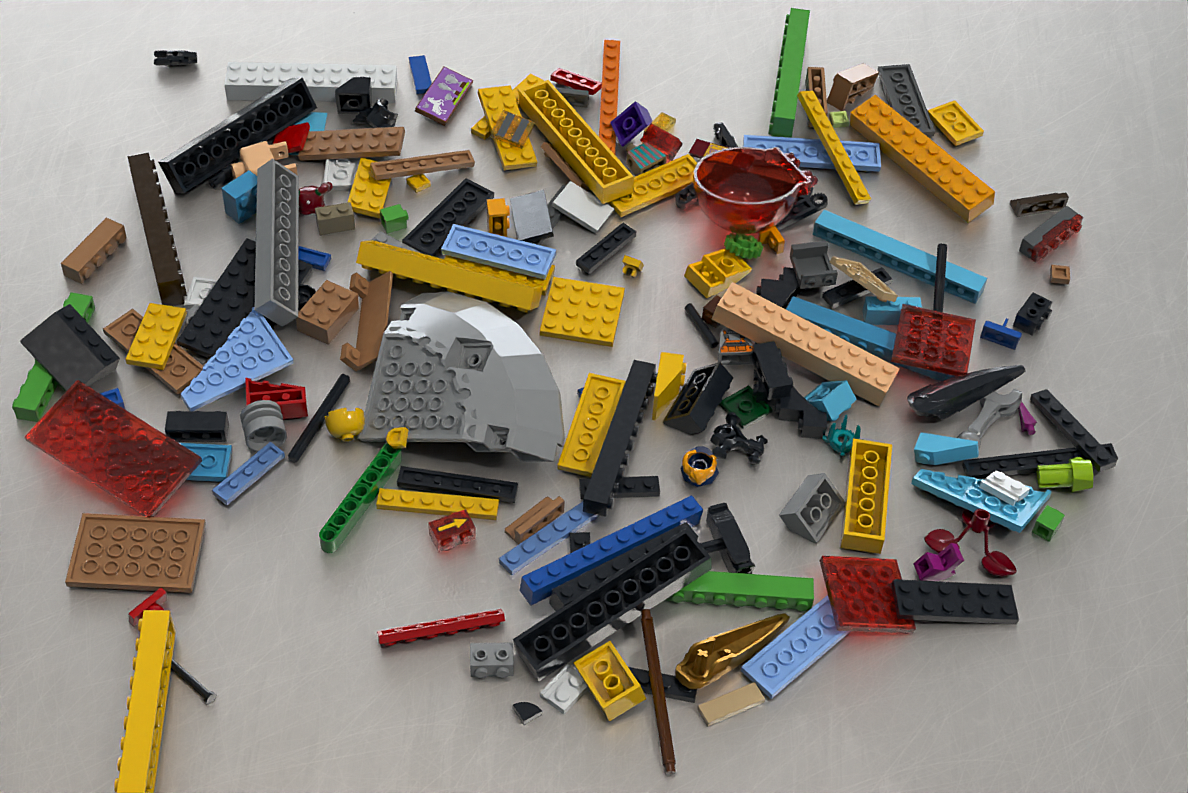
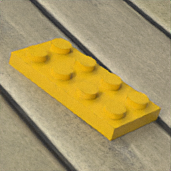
M360 158L348 202L351 203L353 212L380 219V209L384 207L392 178L375 180L370 164L377 161Z
M149 303L125 359L126 364L164 370L186 317V308Z

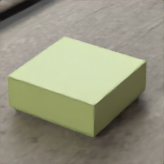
M846 111L829 113V119L833 128L849 127L850 121Z

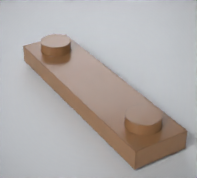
M544 142L541 145V148L545 151L544 155L553 160L573 183L589 192L590 188L556 148Z

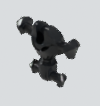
M735 412L728 413L725 418L728 424L717 426L710 439L717 446L712 450L713 455L717 459L725 460L727 456L726 451L730 452L741 448L744 449L745 453L751 455L748 457L750 464H759L761 462L759 457L764 453V444L768 443V439L763 435L756 436L757 441L751 438L750 440L747 439L740 428L736 426L741 422V419Z

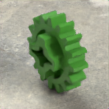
M730 233V235L726 236L724 242L725 249L730 250V253H735V256L752 259V257L757 259V257L761 256L763 250L762 243L757 242L758 239L744 233Z

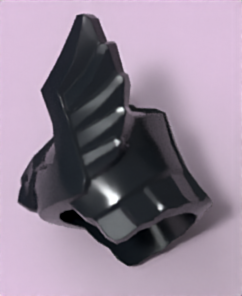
M380 98L373 107L360 111L353 120V123L369 124L372 128L395 127L398 114L387 110L388 101Z

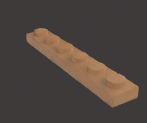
M470 150L374 162L370 164V169L375 180L474 167L475 161Z

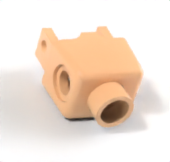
M267 141L241 148L239 151L241 162L231 164L233 178H238L248 170L257 176V169L271 159L276 161L288 158L286 141L268 145ZM295 163L284 166L297 175Z

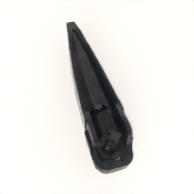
M1015 365L966 373L934 385L930 384L908 395L907 400L917 415L938 416L939 419L944 420L1021 376L1026 370L1023 365Z

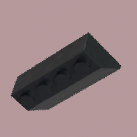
M721 362L694 369L664 418L663 423L689 435L703 432L707 428L710 418L715 414L714 411L717 406L722 402L725 392L730 388L733 376Z

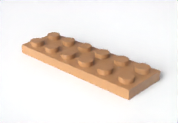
M386 127L309 131L302 151H299L298 157L300 161L400 156L405 128Z
M132 308L104 327V334L128 353L143 316ZM175 343L164 370L145 368L178 395L191 384L194 377L196 378L200 374L204 366Z

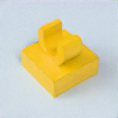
M624 255L622 260L625 265L622 269L623 274L626 275L627 270L632 269L631 276L636 277L637 270L642 272L644 264L638 259Z

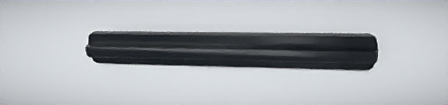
M942 243L937 246L933 328H941L943 319L947 244Z

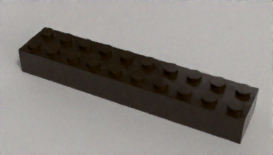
M149 152L127 156L161 303L167 306L182 305L185 303L183 296H187L185 285H181L184 284L182 272H178L181 270L179 259H175V257H178L176 246H172L175 242L173 234H169L171 231L170 222L165 220L168 219L167 209L162 208L165 206L164 197L159 196L162 194L160 183L156 184L159 182L157 171L153 172V170H156L154 159L150 160Z

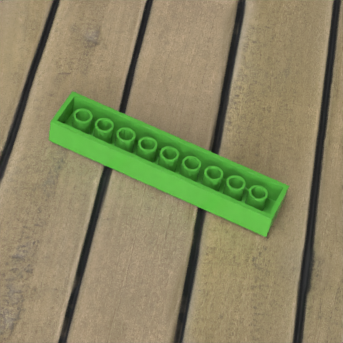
M791 8L790 14L786 15L770 123H773V125L770 124L768 133L773 137L792 138L810 10Z

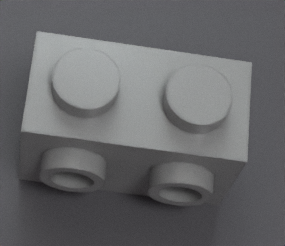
M470 643L471 677L485 678L487 676H498L505 678L513 676V643Z

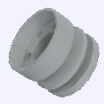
M260 400L242 409L240 419L246 445L250 450L258 452L269 442L278 448L285 443L287 433L281 409L277 403L270 400Z

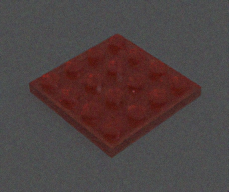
M902 304L891 362L954 376L967 375L976 319Z
M822 556L819 562L837 631L914 633L916 630L914 620L897 619L891 586L893 579L902 580L897 559Z

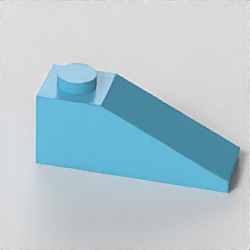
M920 432L914 448L915 462L939 465L977 458L979 456L978 441Z

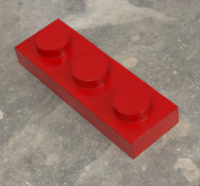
M558 68L550 75L551 81L575 90L589 91L588 95H594L602 88V82L562 68Z

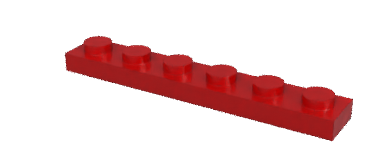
M502 609L380 630L377 631V636L380 644L390 646L400 640L412 642L417 640V637H437L438 633L455 634L460 629L477 630L482 625H488L489 627L498 626L500 622L505 621V615Z

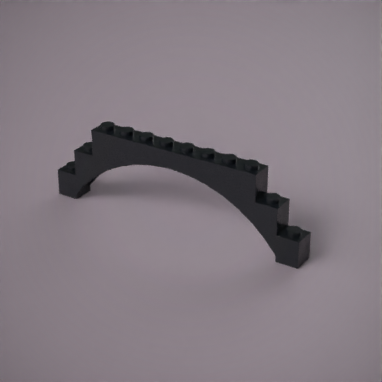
M784 267L783 273L779 274L778 280L761 279V284L757 286L756 294L786 309L793 296L798 297L809 288L800 289L794 269ZM754 369L753 381H757V383L753 385V395L756 396V403L765 401L769 405H775V412H778V420L798 422V429H801V437L823 439L827 428V412H821L810 404L794 386L791 388L789 397L767 400L758 374Z

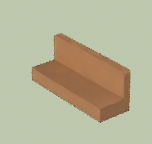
M548 496L507 526L505 533L519 545L563 514L565 500L560 496L554 500Z

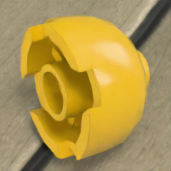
M347 408L330 411L328 413L329 416H325V423L329 433L337 439H342L343 442L354 440V437L361 433L365 425L364 411L360 408H355V411H347Z

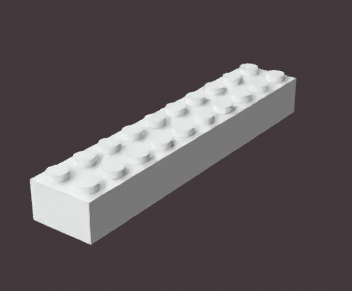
M228 62L225 79L227 100L256 101L291 78L303 77L314 102H336L335 90L353 77H371L372 103H376L380 98L386 99L388 103H396V65Z

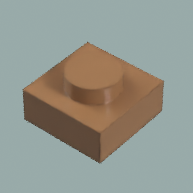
M1051 265V283L1069 284L1070 267Z

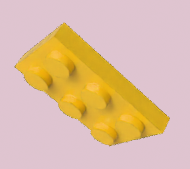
M955 100L928 110L930 119L955 146L983 136L984 130Z

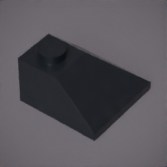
M353 77L335 90L338 114H359L360 111L372 107L371 77Z

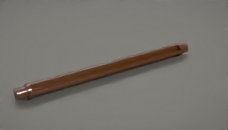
M644 609L641 611V624L663 766H665L666 774L671 775L676 773V760L655 629L650 609Z

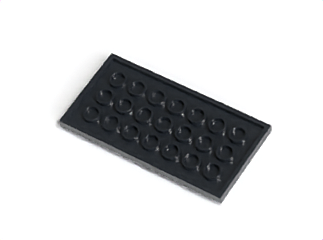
M246 238L178 338V346L211 358L216 354L219 347L221 348L225 344L229 335L240 325L241 321L250 314L252 308L255 307V241ZM299 259L298 285L304 284L313 268V265ZM264 316L274 331L277 323Z

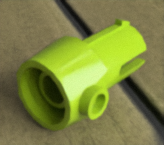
M1076 457L1069 459V464L1037 466L1039 489L1070 487L1071 491L1075 492L1093 488V468L1090 460Z

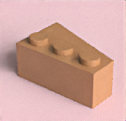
M862 63L837 73L833 78L834 83L827 103L840 111L845 110V105L854 103L856 96H862L874 87L879 72Z

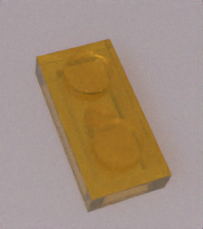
M661 112L644 130L643 136L649 139H661L675 125L676 118Z

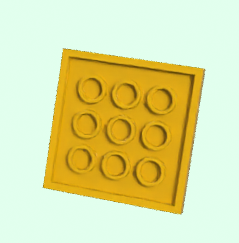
M553 277L539 336L613 347L625 288Z

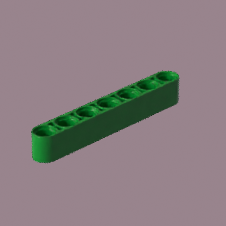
M388 443L382 447L320 530L319 538L322 551L333 553L340 547L378 495L379 488L384 487L401 464V448H392Z

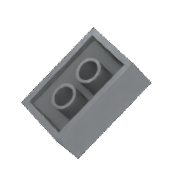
M825 473L808 475L779 516L789 530L813 543H817L844 506L845 501Z

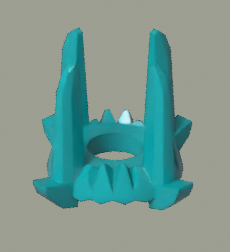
M845 415L843 423H841V429H835L836 423H833L830 426L828 436L823 435V441L830 444L843 457H845V453L850 452L853 438L860 439L861 433L859 425L856 427L855 434L851 430L846 429L847 415ZM841 436L844 437L842 443L838 440Z

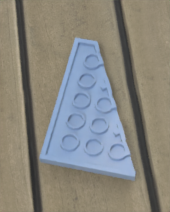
M255 307L252 308L250 314L229 335L225 344L221 348L219 347L216 354L204 365L200 374L196 378L194 377L191 384L181 393V399L189 411H195L245 387V377L251 378L252 381H258L293 364V358L264 316L254 310Z

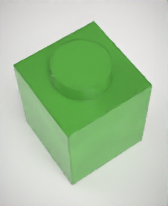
M400 204L380 209L381 224L387 234L407 228L408 213L402 209Z
M1047 505L1036 520L1032 532L1050 542L1060 528L1065 515Z

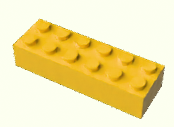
M853 438L849 456L840 548L881 554L885 540L892 444Z

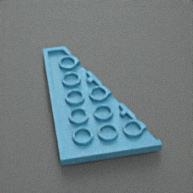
M921 469L913 477L911 483L921 490L928 491L973 513L977 509H984L990 513V520L992 522L1001 524L1018 533L1025 528L1046 503L1052 492L1046 489V492L1034 491L1032 487L1026 486L1030 488L1028 495L1012 506L979 488L981 481H985V479H976L962 475L954 478L945 476L943 472Z

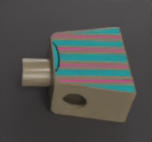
M630 143L626 147V164L635 176L666 164V155L648 143H643L637 147Z

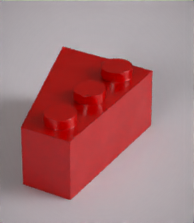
M245 377L247 405L255 401L270 400L280 406L283 419L308 417L305 387L283 383L281 385L270 384L269 381L256 382L252 381L251 378Z

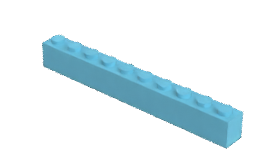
M823 210L815 221L814 236L935 287L936 256L827 210ZM946 261L944 291L976 304L984 291L987 278Z

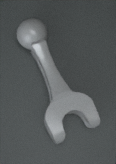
M1013 389L1009 394L1002 395L994 391L980 399L982 407L980 414L968 427V431L960 433L957 438L978 441V448L980 449V439L987 428L998 418L1015 414L1022 402V392Z

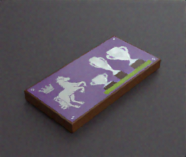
M443 66L416 106L415 112L445 126L472 86L473 80Z

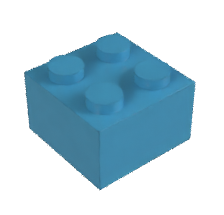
M248 170L221 188L225 213L238 224L257 213V176Z

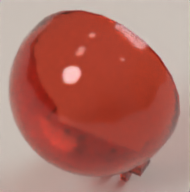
M753 147L721 149L703 157L696 164L693 173L695 197L703 213L717 226L726 231L739 234L760 233L780 223L792 210L798 196L810 194L811 187L817 184L818 179L812 175L810 170L801 171L798 168L801 162L792 152L783 153L778 147L769 149Z

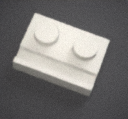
M997 470L986 477L985 481L982 480L979 487L1012 506L1025 498L1030 490L1021 482L1015 481Z
M567 664L540 692V697L542 699L545 698L550 705L565 714L589 688L576 669L570 668V665Z

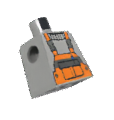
M726 327V330H722L720 333L718 362H721L723 365L753 364L751 359L753 344L751 340Z

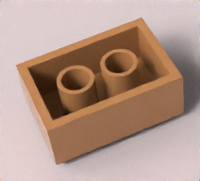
M326 280L298 312V317L296 318L297 331L329 345L359 309L358 293Z

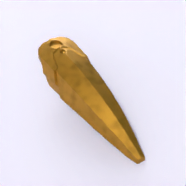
M786 613L777 614L694 643L688 653L685 654L684 659L677 664L675 669L676 678L682 685L691 689H700L720 679L722 675L739 666L769 642L789 621L790 616Z

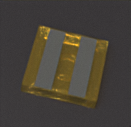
M503 110L490 137L523 149L534 128L535 122Z

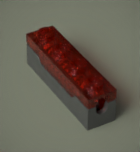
M1068 206L1064 207L1022 239L1019 251L1034 262L1041 258L1044 259L1051 250H1056L1063 241L1066 242L1072 234H1076L1081 230L1083 216Z

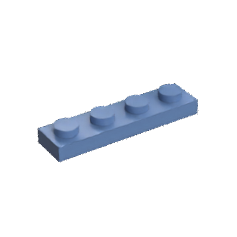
M269 442L212 490L213 495L228 505L285 457L284 452Z

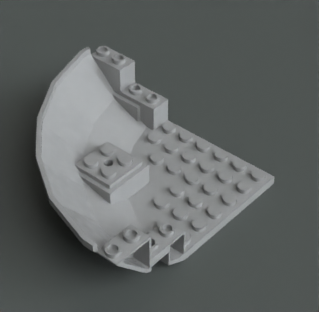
M449 291L422 293L402 304L400 307L402 310L400 321H391L383 333L364 412L365 425L358 439L362 442H387L386 436L390 430L406 427L408 429L407 442H466L475 452H512L523 462H554L557 445L563 447L565 440L561 394L545 356L516 322L487 302Z

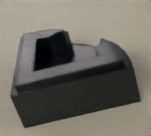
M519 702L512 706L523 725L542 715V710L529 702Z

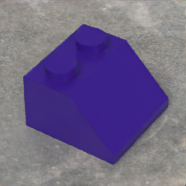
M635 101L610 123L620 145L624 147L649 126L653 120L648 110Z

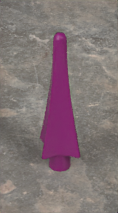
M1021 402L1018 411L1022 432L1027 431L1028 435H1034L1036 433L1034 426L1037 421L1029 413L1023 402Z

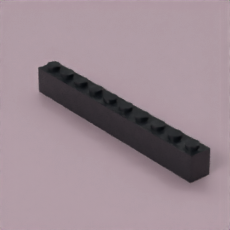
M634 360L583 498V512L606 517L609 509H613L615 501L613 496L619 492L620 483L618 482L623 480L625 473L624 465L628 466L630 458L628 453L633 451L635 444L633 439L638 437L640 429L638 425L643 423V411L648 408V396L652 397L654 389L652 385L653 383L656 384L658 372H656V364Z

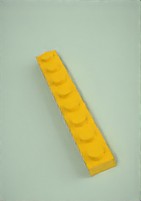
M800 91L797 97L854 204H868L871 201V197L814 91Z

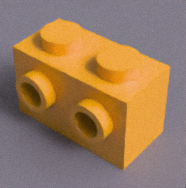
M505 198L487 199L488 233L507 237V229H510L509 218H507V216H510L509 205L505 204Z

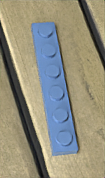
M582 501L501 556L499 563L512 576L568 538L570 533L577 532L600 515L583 512Z

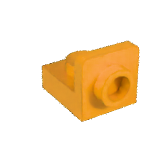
M776 226L765 228L759 232L758 242L762 244L769 243L770 248L774 249L776 254L783 253L785 240Z

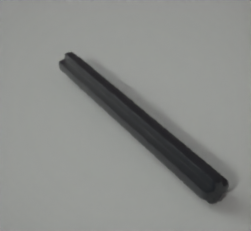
M341 374L288 454L290 461L298 462L323 424L325 416H328V413L349 384L350 377L348 375Z

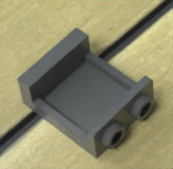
M827 241L791 245L789 257L800 289L836 285L838 272L833 270L831 263H829Z

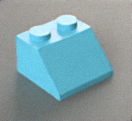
M847 380L822 382L804 397L821 412H827V421L829 422L837 420L839 414L850 409L851 404L857 400Z

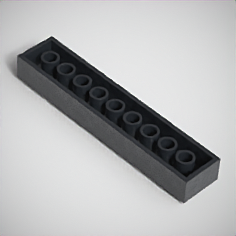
M303 77L291 78L161 159L158 163L174 193H185L240 158L239 151L241 148L267 141L317 109V106Z
M686 528L513 639L515 651L539 682L641 616L642 610L653 608L712 569L711 556Z

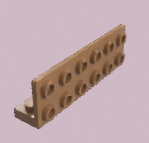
M391 271L370 282L357 272L351 275L349 289L358 293V296L362 298L356 348L348 342L342 345L340 360L354 371H358L377 361L383 333L388 325L393 279Z

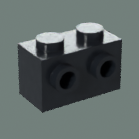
M1032 292L1016 314L1013 326L1033 336L1036 330H1041L1044 319H1049L1052 313L1050 309L1052 301Z

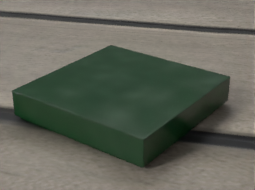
M749 385L726 397L719 404L727 414L735 412L741 419L738 425L742 429L773 412V409L765 401L756 403V396L753 395V389Z

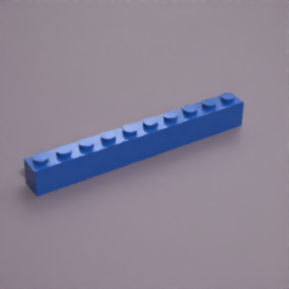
M691 495L522 576L520 592L530 606L550 597L552 589L685 522L691 528L700 524L703 508Z

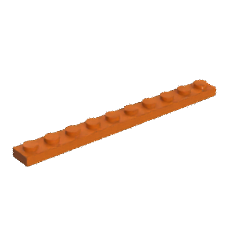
M604 40L599 138L615 155L616 134L610 122L617 117L620 41Z

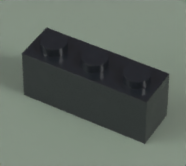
M775 341L754 344L751 352V359L767 400L789 397L791 388H793L792 377L788 376L787 365L785 362L783 363L781 350L777 348Z
M167 411L165 424L167 442H227L229 428L227 412Z

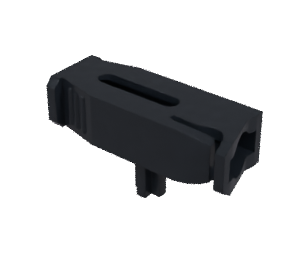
M727 503L710 506L707 511L706 522L714 540L700 543L707 553L719 551L729 573L752 574L755 564L751 561L747 543Z

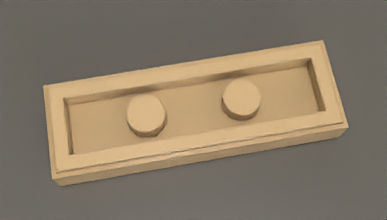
M753 682L698 705V711L706 725L711 726L764 703L765 698L756 683Z

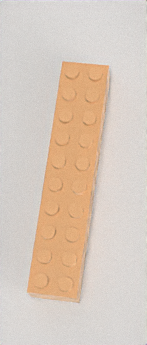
M733 282L717 304L712 320L758 344L775 341L783 357L829 381L847 380L854 394L877 406L881 405L900 369Z

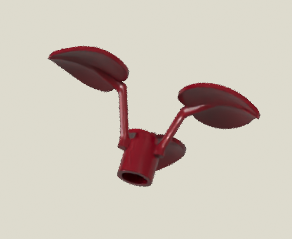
M967 509L963 512L962 520L967 524V527L957 538L945 529L932 530L924 537L926 544L934 551L940 553L951 543L958 545L957 542L964 537L970 528L975 533L984 532V553L986 556L981 561L983 568L997 576L1014 575L1017 572L1015 565L1005 554L999 551L989 553L988 531L995 526V523L990 520V513L984 509H977L974 513Z

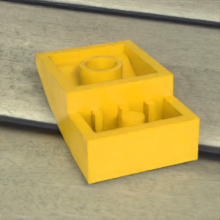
M724 248L705 254L701 261L689 264L684 277L706 298H709L728 289L732 282L736 284L749 274L752 268L741 257L735 256V253H730V250Z

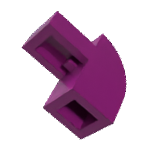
M951 543L939 554L926 552L913 565L921 581H942L955 575L954 569L964 562L958 545Z

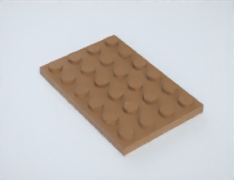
M82 513L65 580L66 586L157 591L159 588H163L167 592L192 593L206 526L205 519Z

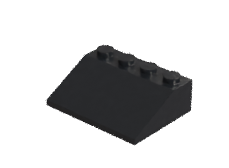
M71 304L54 312L20 340V343L70 397L114 372L120 360L119 356Z

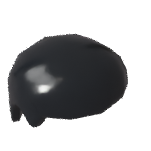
M298 285V310H301L316 292L309 285Z

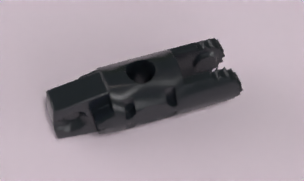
M185 50L154 51V56L157 57L154 59V65L157 66L197 63V52Z

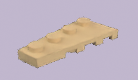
M832 256L829 263L875 294L877 299L883 302H887V300L896 301L898 295L863 264Z

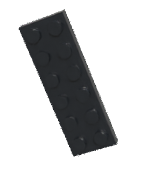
M465 178L402 239V243L423 254L435 257L441 251L453 224L465 227L487 205V199L494 198V192Z
M893 579L891 583L897 619L1017 624L1019 621L1012 585Z

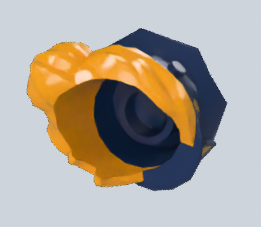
M697 446L683 456L680 469L684 481L696 487L713 483L719 472L716 466L717 458L709 448Z

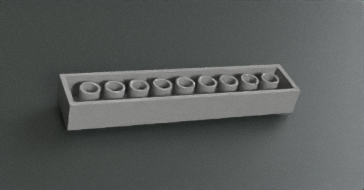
M271 159L257 169L254 310L280 326H284L298 317L299 176L274 159Z

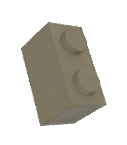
M350 202L315 208L320 236L355 230L354 213Z

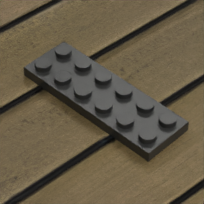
M910 64L878 66V75L889 106L927 137L934 136L935 130Z

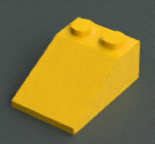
M661 352L652 420L656 421L679 394L680 386H684L685 375L682 374H685L687 364L683 363L684 355Z
M611 641L573 662L609 721L646 700L640 684Z

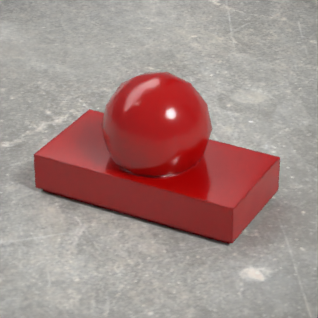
M159 588L131 610L128 614L129 623L133 627L139 623V619H143L144 610H164L161 605L167 601V592L163 588Z

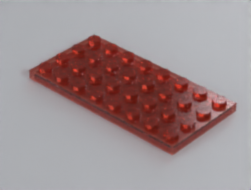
M79 380L66 391L25 436L27 442L148 518L154 517L202 462V458Z

